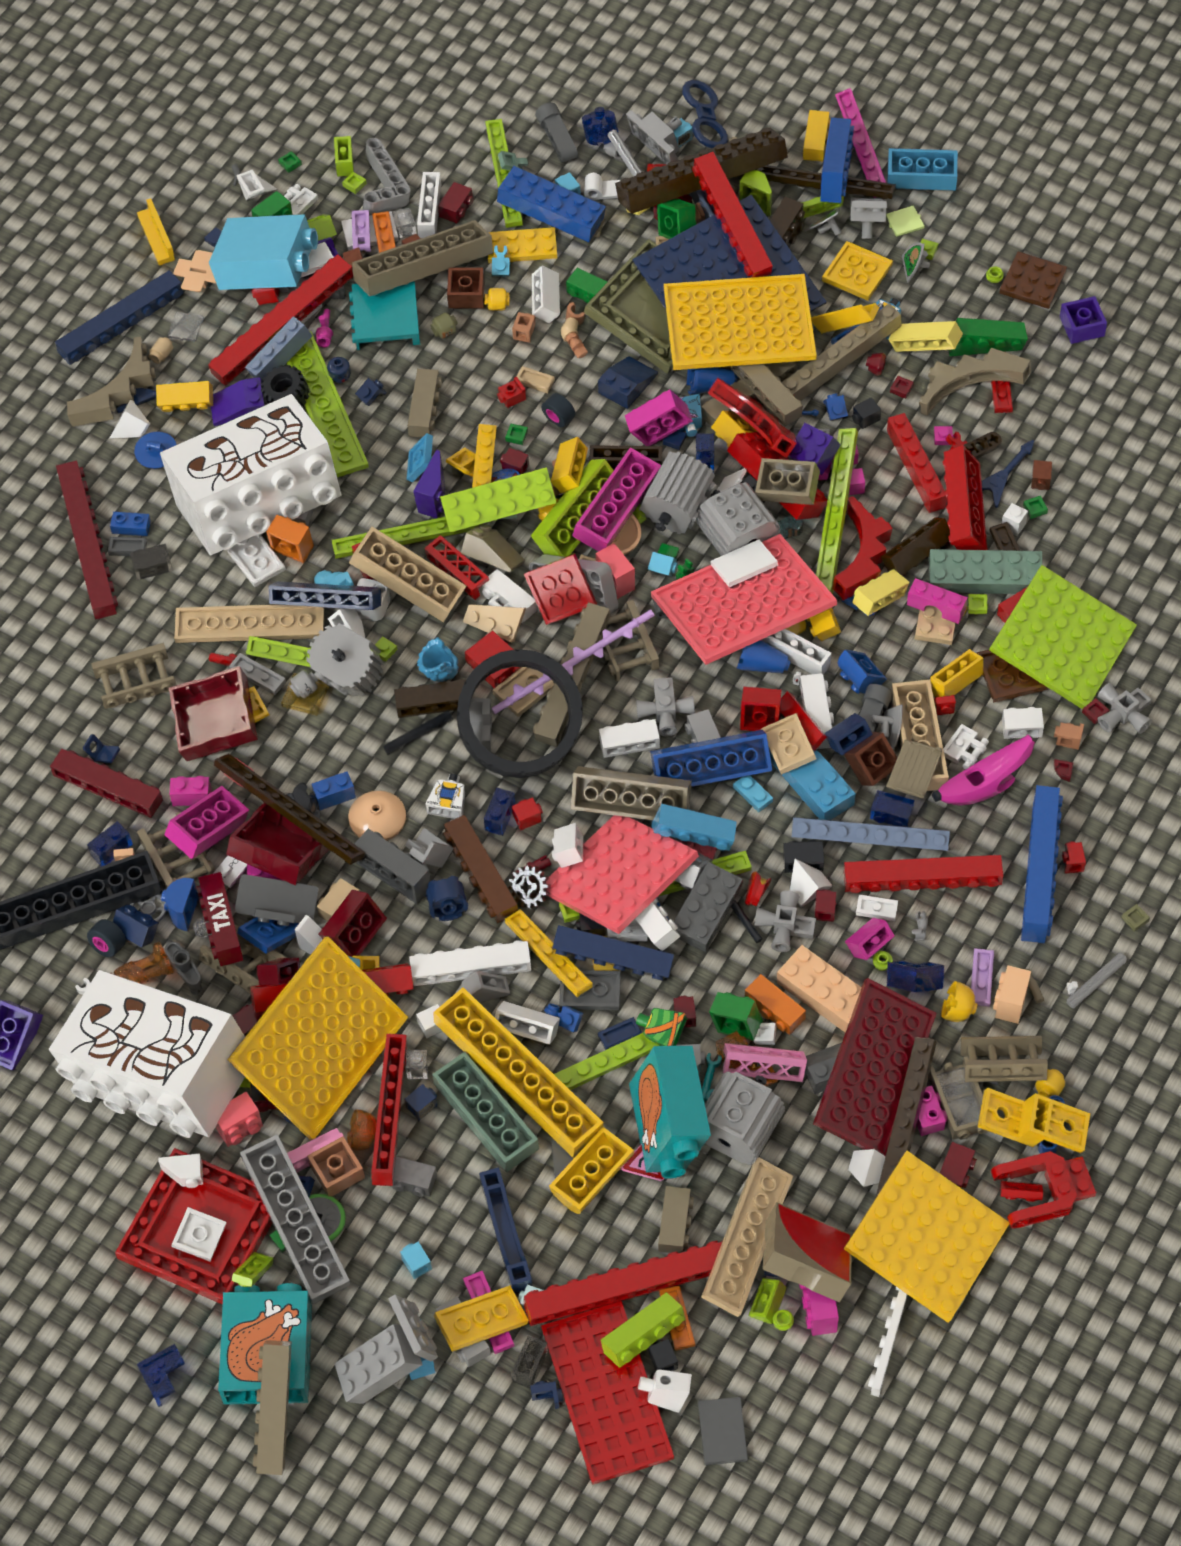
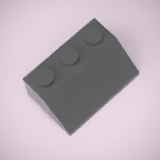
M842 1043L806 1056L805 1075L814 1094L825 1091Z

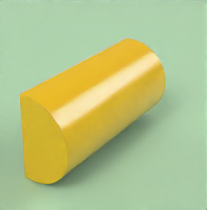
M602 1127L549 1185V1188L565 1207L576 1214H580L635 1153L634 1149Z

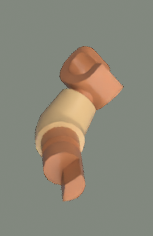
M571 302L567 306L566 321L561 328V336L570 345L577 358H582L586 356L588 351L581 339H579L577 329L578 325L584 322L585 313L575 314L576 306L574 302Z

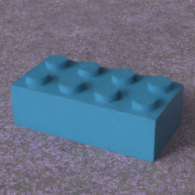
M889 148L887 183L896 184V189L956 190L958 150Z

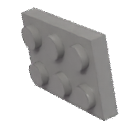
M396 1294L388 1298L414 1354L429 1361L438 1358L435 1351L437 1350L436 1344L431 1338L429 1339L426 1333L428 1328L418 1316L419 1309L417 1305Z

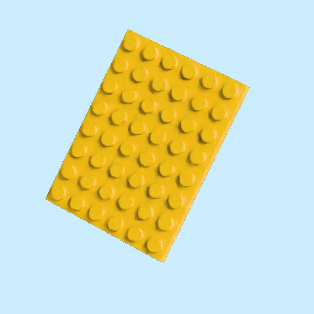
M805 274L664 284L673 370L816 360L817 355Z
M324 937L227 1060L306 1137L313 1140L384 1050L386 1034H396L408 1016L329 937Z

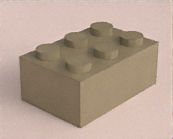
M762 458L755 493L761 501L814 505L820 470L815 462Z

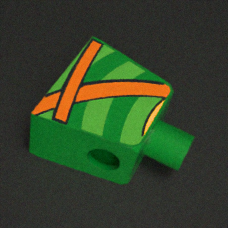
M653 1008L650 1016L640 1013L636 1024L645 1027L643 1035L657 1045L676 1046L687 1021V1016L682 1012Z

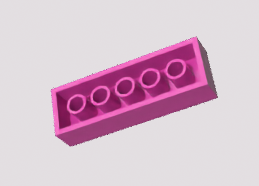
M630 447L575 525L572 536L598 552L610 546L646 495L662 465Z

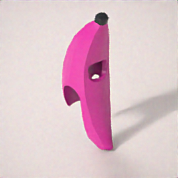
M1026 735L962 771L944 783L937 791H934L932 798L935 802L943 801L947 804L959 806L971 805L992 798L1005 791L1015 781V777L1011 773L1017 770L1032 754L1035 744L1033 737Z

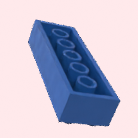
M831 117L822 169L821 202L841 203L842 196L846 195L854 126H851V119Z
M513 166L498 188V203L587 242H590L605 216V205L516 166Z
M763 730L650 751L654 776L692 781L691 786L772 771L767 734Z

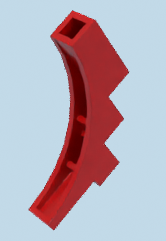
M717 377L708 394L743 418L766 439L771 449L787 458L797 444L795 434L780 425L776 417L763 410L762 404L748 395H744Z
M854 496L848 498L846 513L852 519L858 531L860 550L854 561L844 571L834 577L832 587L843 601L853 596L859 586H864L870 580L880 577L881 570L878 564L883 562L881 556L887 551L883 543L890 540L893 529L890 523L886 522L882 517L875 519Z

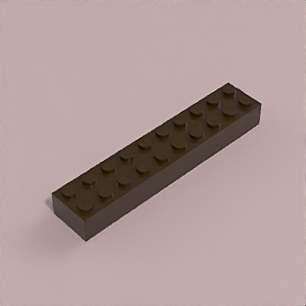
M771 127L763 128L759 132L749 133L740 139H732L726 144H718L712 149L701 150L698 154L685 156L681 160L671 161L667 165L654 167L647 172H640L631 178H623L615 183L618 201L633 214L702 189L699 183L700 179L694 175L692 167L694 166L695 158L710 152H714L727 179L786 159L788 154L785 138Z

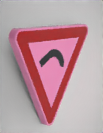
M642 1144L621 1168L622 1171L658 1181L664 1180L661 1172L646 1173Z

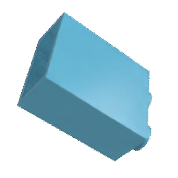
M305 214L227 218L209 261L218 289L297 287L302 272H307L309 269V254L311 250L316 249L318 246L317 231L314 228H309Z

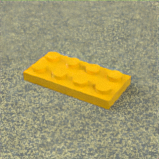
M555 227L488 232L492 236L493 253L488 255V264L492 263V258H497L494 252L495 246L498 247V252H503L504 246H507L508 252L505 258H510V262L557 258Z
M510 1285L442 1309L434 1314V1318L452 1352L527 1325L529 1321Z

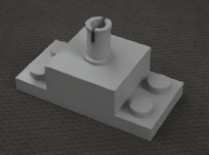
M632 110L626 114L632 134L662 162L668 164L671 161L679 160L675 154L679 151L674 130L681 126L682 122L677 116L665 124L653 112L644 118L638 113L635 114Z
M850 198V221L862 222L861 238H872L874 222H886L887 201L885 199Z

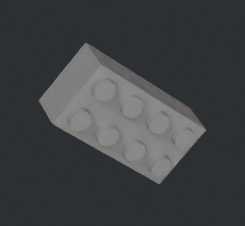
M392 1324L334 1363L345 1401L359 1404L369 1401L423 1365L420 1356L414 1354L401 1325Z

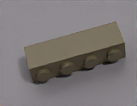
M417 369L407 425L408 434L411 437H423L426 433L431 435V431L435 429L433 417L437 416V406L435 405L440 399L438 388L442 387V377H439L438 370Z

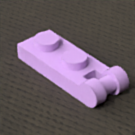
M369 210L352 211L353 249L359 247L360 251L371 252Z

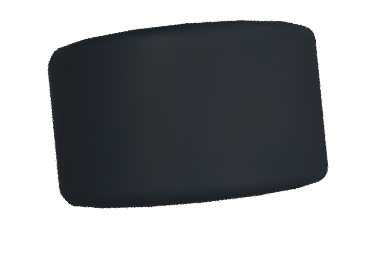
M553 393L541 405L546 418L560 428L565 427L576 415L573 405L558 393Z
M107 919L99 920L87 933V939L91 947L105 957H113L126 942L122 930L115 923Z

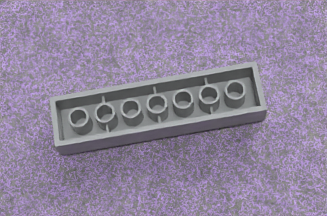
M278 1134L240 1152L242 1161L305 1290L309 1293L312 1304L351 1286L350 1280Z

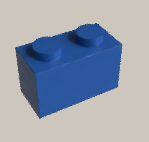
M348 771L311 784L320 811L356 798L354 785Z

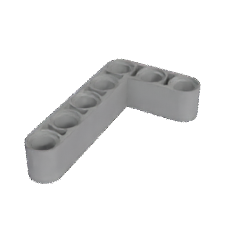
M377 138L368 139L365 156L385 188L367 192L364 195L363 210H369V215L407 206L410 197L409 185L382 142Z
M544 554L530 563L529 570L531 571L564 557ZM578 559L597 605L609 608L610 614L618 609V600L610 566L604 562Z

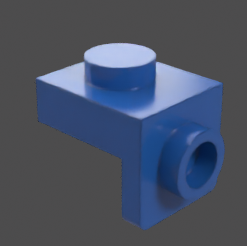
M831 394L827 396L828 399L823 401L826 404L830 421L848 416L843 395Z

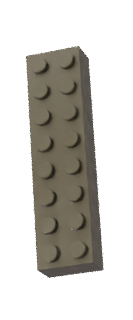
M474 220L352 262L353 278L369 296H374L386 290H392L395 287L409 284L412 281L423 279L432 274H438L449 268H455L458 265L492 254V236Z

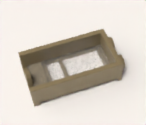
M968 1056L964 1057L962 1065L953 1067L952 1063L949 1062L944 1065L943 1070L935 1072L932 1066L928 1076L934 1091L938 1092L940 1096V1107L946 1112L947 1125L953 1140L958 1138L962 1140L975 1133L983 1134L988 1132L978 1127L983 1099L978 1082H965L964 1066L965 1060H969Z

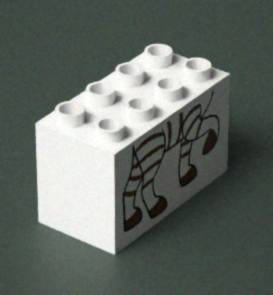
M292 394L160 452L176 506L210 556L222 550L230 549L235 544L252 536L263 534L268 530L276 515L284 516L285 518L289 517L292 520L299 517L302 512L305 513L320 505L328 504L333 499L342 496L328 442Z
M101 970L97 972L49 1048V1051L59 1063L56 1071L65 1079L72 1081L74 1085L71 1088V1092L85 1102H92L94 1097L103 1099V1103L109 1109L119 1114H124L127 1108L134 1110L142 1121L153 1126H157L160 1120L170 1123L169 1126L174 1132L186 1138H190L193 1132L210 1137L224 1110L245 1078L227 1060L245 1038L231 1014Z

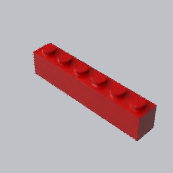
M902 413L889 417L887 432L928 513L946 508L947 497L945 490L906 414Z

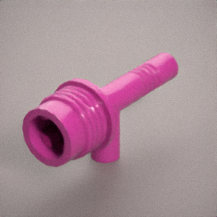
M324 309L323 315L319 316L321 327L316 330V343L319 347L323 348L330 345L333 331L329 328V309Z

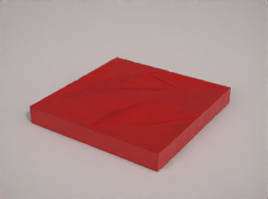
M174 1148L169 1157L190 1154ZM202 1160L203 1185L188 1188L186 1186L182 1187L161 1170L115 1251L117 1259L223 1305V1292H235V1287L239 1285L237 1282L232 1281L233 1273L254 1252H257L273 1222L253 1181ZM188 1207L226 1222L225 1229L211 1262L172 1247L173 1240Z

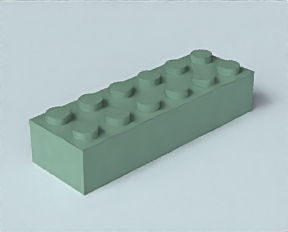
M930 549L929 583L954 593L1016 594L1028 587L1042 565V551Z
M463 1052L432 1074L435 1087L506 1173L539 1150L538 1138L466 1052Z

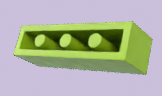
M666 1292L602 1338L601 1344L604 1354L619 1368L625 1363L630 1362L632 1358L646 1350L658 1339L663 1338L669 1331L679 1326L685 1320L682 1305Z

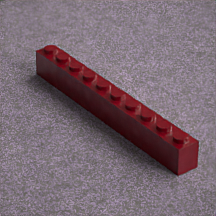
M77 460L56 465L95 620L116 615L115 607L119 605L116 596H112L111 593L115 592L113 582L108 581V578L111 577L109 567L104 566V563H107L105 552L100 550L103 548L101 537L97 538L96 535L100 534L97 523H93V520H96L94 509L89 508L92 505L90 495L85 493L89 490L87 482L82 481V478L85 477L83 467L78 466Z

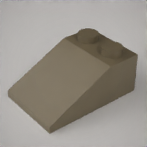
M480 524L466 532L461 550L462 554L508 572H512L525 563V559L497 530L491 529V526Z

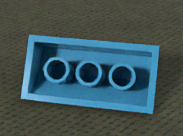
M661 804L651 826L654 833L664 837L678 838L681 841H690L702 846H711L719 850L729 851L735 840L737 821Z

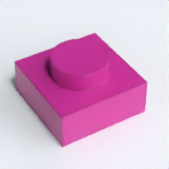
M934 426V445H950L946 442L945 438L948 434H951L953 438L952 426Z

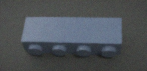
M293 316L245 368L253 378L260 377L262 383V379L264 376H267L266 373L268 371L271 372L274 367L279 368L280 365L284 366L312 337V334L303 323Z

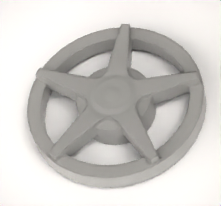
M156 895L151 900L137 902L140 905V912L151 917L155 912H162L154 919L157 922L162 920L166 914L164 910L165 902L161 900L162 896ZM156 898L161 900L163 908L156 907L154 903Z

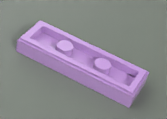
M974 948L971 989L974 992L975 1003L978 1006L990 1007L994 950Z

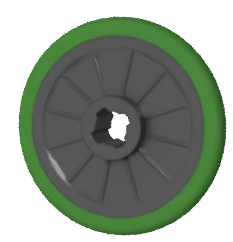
M326 1194L310 1195L309 1199L318 1217L322 1218L321 1223L329 1240H334L341 1233L345 1225L346 1216L343 1206L332 1196Z

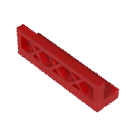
M441 535L424 548L427 559L437 568L466 585L464 591L471 598L476 600L480 597L479 588L489 581V577ZM442 543L445 545V550H436L435 547ZM447 555H456L457 561H448ZM459 565H468L469 571H460ZM471 576H480L481 579L474 583L471 581Z

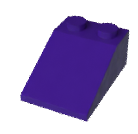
M260 377L241 380L213 394L211 411L214 426L223 425L265 406L264 396L261 392Z
M436 450L413 491L418 513L436 519L444 512L440 497L445 496L444 469L439 450Z
M0 1000L1 1066L10 1070L16 1068L37 1034L43 1014L11 1001Z

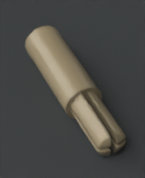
M1031 973L1028 986L1036 1003H1042L1044 997Z

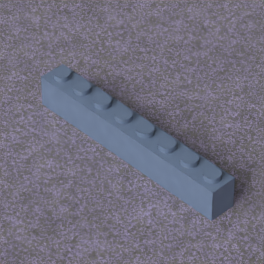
M793 817L792 837L945 851H948L949 830Z

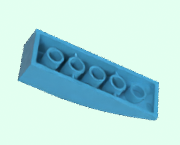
M769 748L771 763L779 771ZM813 750L816 760L786 772L782 776L819 819L832 820L855 805L856 793L817 750Z

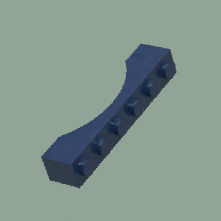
M498 1167L480 1172L479 1176L508 1280L516 1294L520 1293L521 1290L525 1291L527 1285H533Z

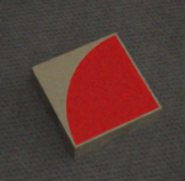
M776 1202L765 1222L766 1248L763 1255V1270L840 1302L851 1285L852 1255L845 1251L844 1247L852 1234Z

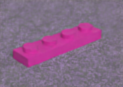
M483 1271L463 1278L471 1299L491 1292ZM509 1331L488 1338L494 1354L514 1347Z

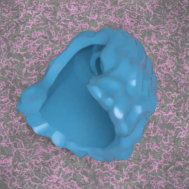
M439 637L428 641L427 645L419 653L417 666L419 671L427 678L443 682L452 679L458 673V658L445 646L443 640Z

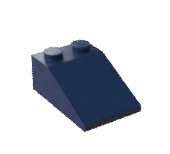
M628 356L608 368L599 378L598 393L628 409L658 375V371Z

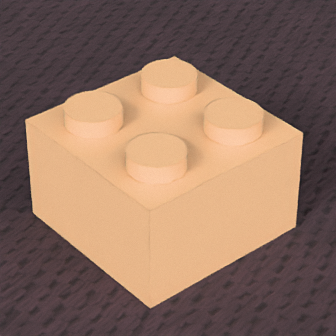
M1008 965L1006 972L1001 973L993 1010H996L995 1018L1019 1024L1031 971Z

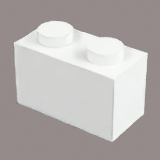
M1042 708L1003 709L1002 726L1004 739L1023 738L1026 735H1030L1033 738L1042 737L1044 730Z
M573 823L554 829V838H552L554 846L552 857L554 861H558L561 868L582 862L583 835L577 824Z

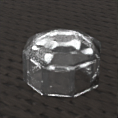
M204 917L196 919L193 924L195 935L201 938L210 935L207 932L205 924L207 922H205Z

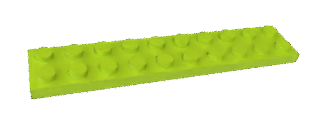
M312 334V337L286 364L300 370L309 386V398L305 400L306 404L304 407L309 418L328 442L338 478L369 468V465L333 380L328 375L327 366Z

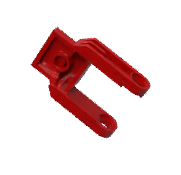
M1049 1151L993 1167L991 1174L994 1181L1006 1178L1014 1179L1045 1171V1178L1054 1200L1010 1213L1007 1216L1010 1227L1016 1229L1067 1216L1070 1214L1076 1201L1095 1197L1096 1191L1083 1156L1064 1160L1063 1157Z

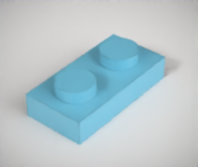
M750 775L743 776L733 783V788L758 812L773 802V797Z

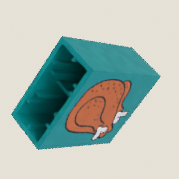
M654 1046L630 1081L629 1087L640 1144H642L646 1173L661 1172L663 1178L673 1179L686 1173L687 1167L699 1155V1151L709 1139L711 1133L693 1046Z
M292 1283L280 1284L277 1286V1291L260 1292V1288L256 1285L252 1287L238 1285L235 1287V1292H223L218 1391L223 1404H260V1402H257V1390L261 1389V1381H258V1370L262 1368L263 1359H259V1349L266 1340L292 1342L288 1403H309L312 1304L308 1291H302L300 1285Z

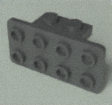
M243 874L240 876L235 912L258 917L260 922L269 923L270 919L278 920L277 924L289 926V922L300 923L305 915H308L313 920L318 887L297 883L295 886L282 880Z

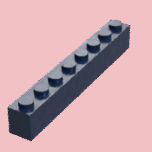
M168 270L55 341L58 353L69 365L79 361L85 355L93 352L117 335L122 334L125 330L166 306L169 302L179 298L184 294L181 288V281Z

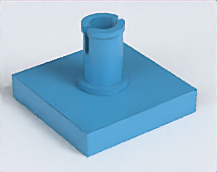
M426 433L409 450L408 481L414 482L425 471L431 461L433 435Z

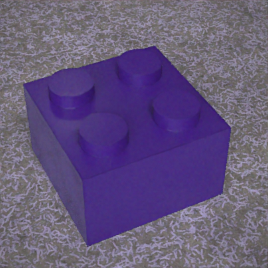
M1095 296L1061 304L1060 319L1071 344L1105 336L1107 321Z
M804 423L796 436L797 444L788 456L795 461L815 462L820 470L819 474L823 475L841 444L833 436Z

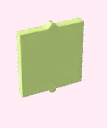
M914 206L886 214L889 227L893 229L896 237L924 228V224L920 219L921 215L917 213Z

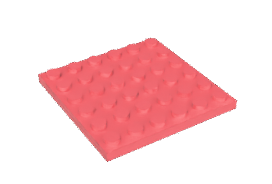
M613 815L583 844L582 862L563 868L559 867L549 876L546 884H550L551 887L546 890L550 893L547 896L620 934L699 855L696 850L670 837L656 834L652 828L630 817Z

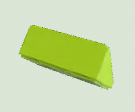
M763 1278L749 1316L773 1324V1316L779 1310L786 1292V1286L780 1280Z

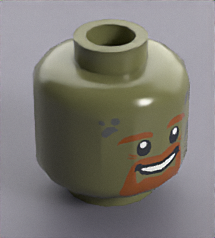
M442 313L433 318L430 326L436 337L439 336L444 339L456 332L458 322L454 315L450 316L448 313Z

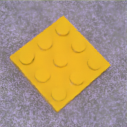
M846 241L823 274L822 281L868 301L892 267L893 260Z

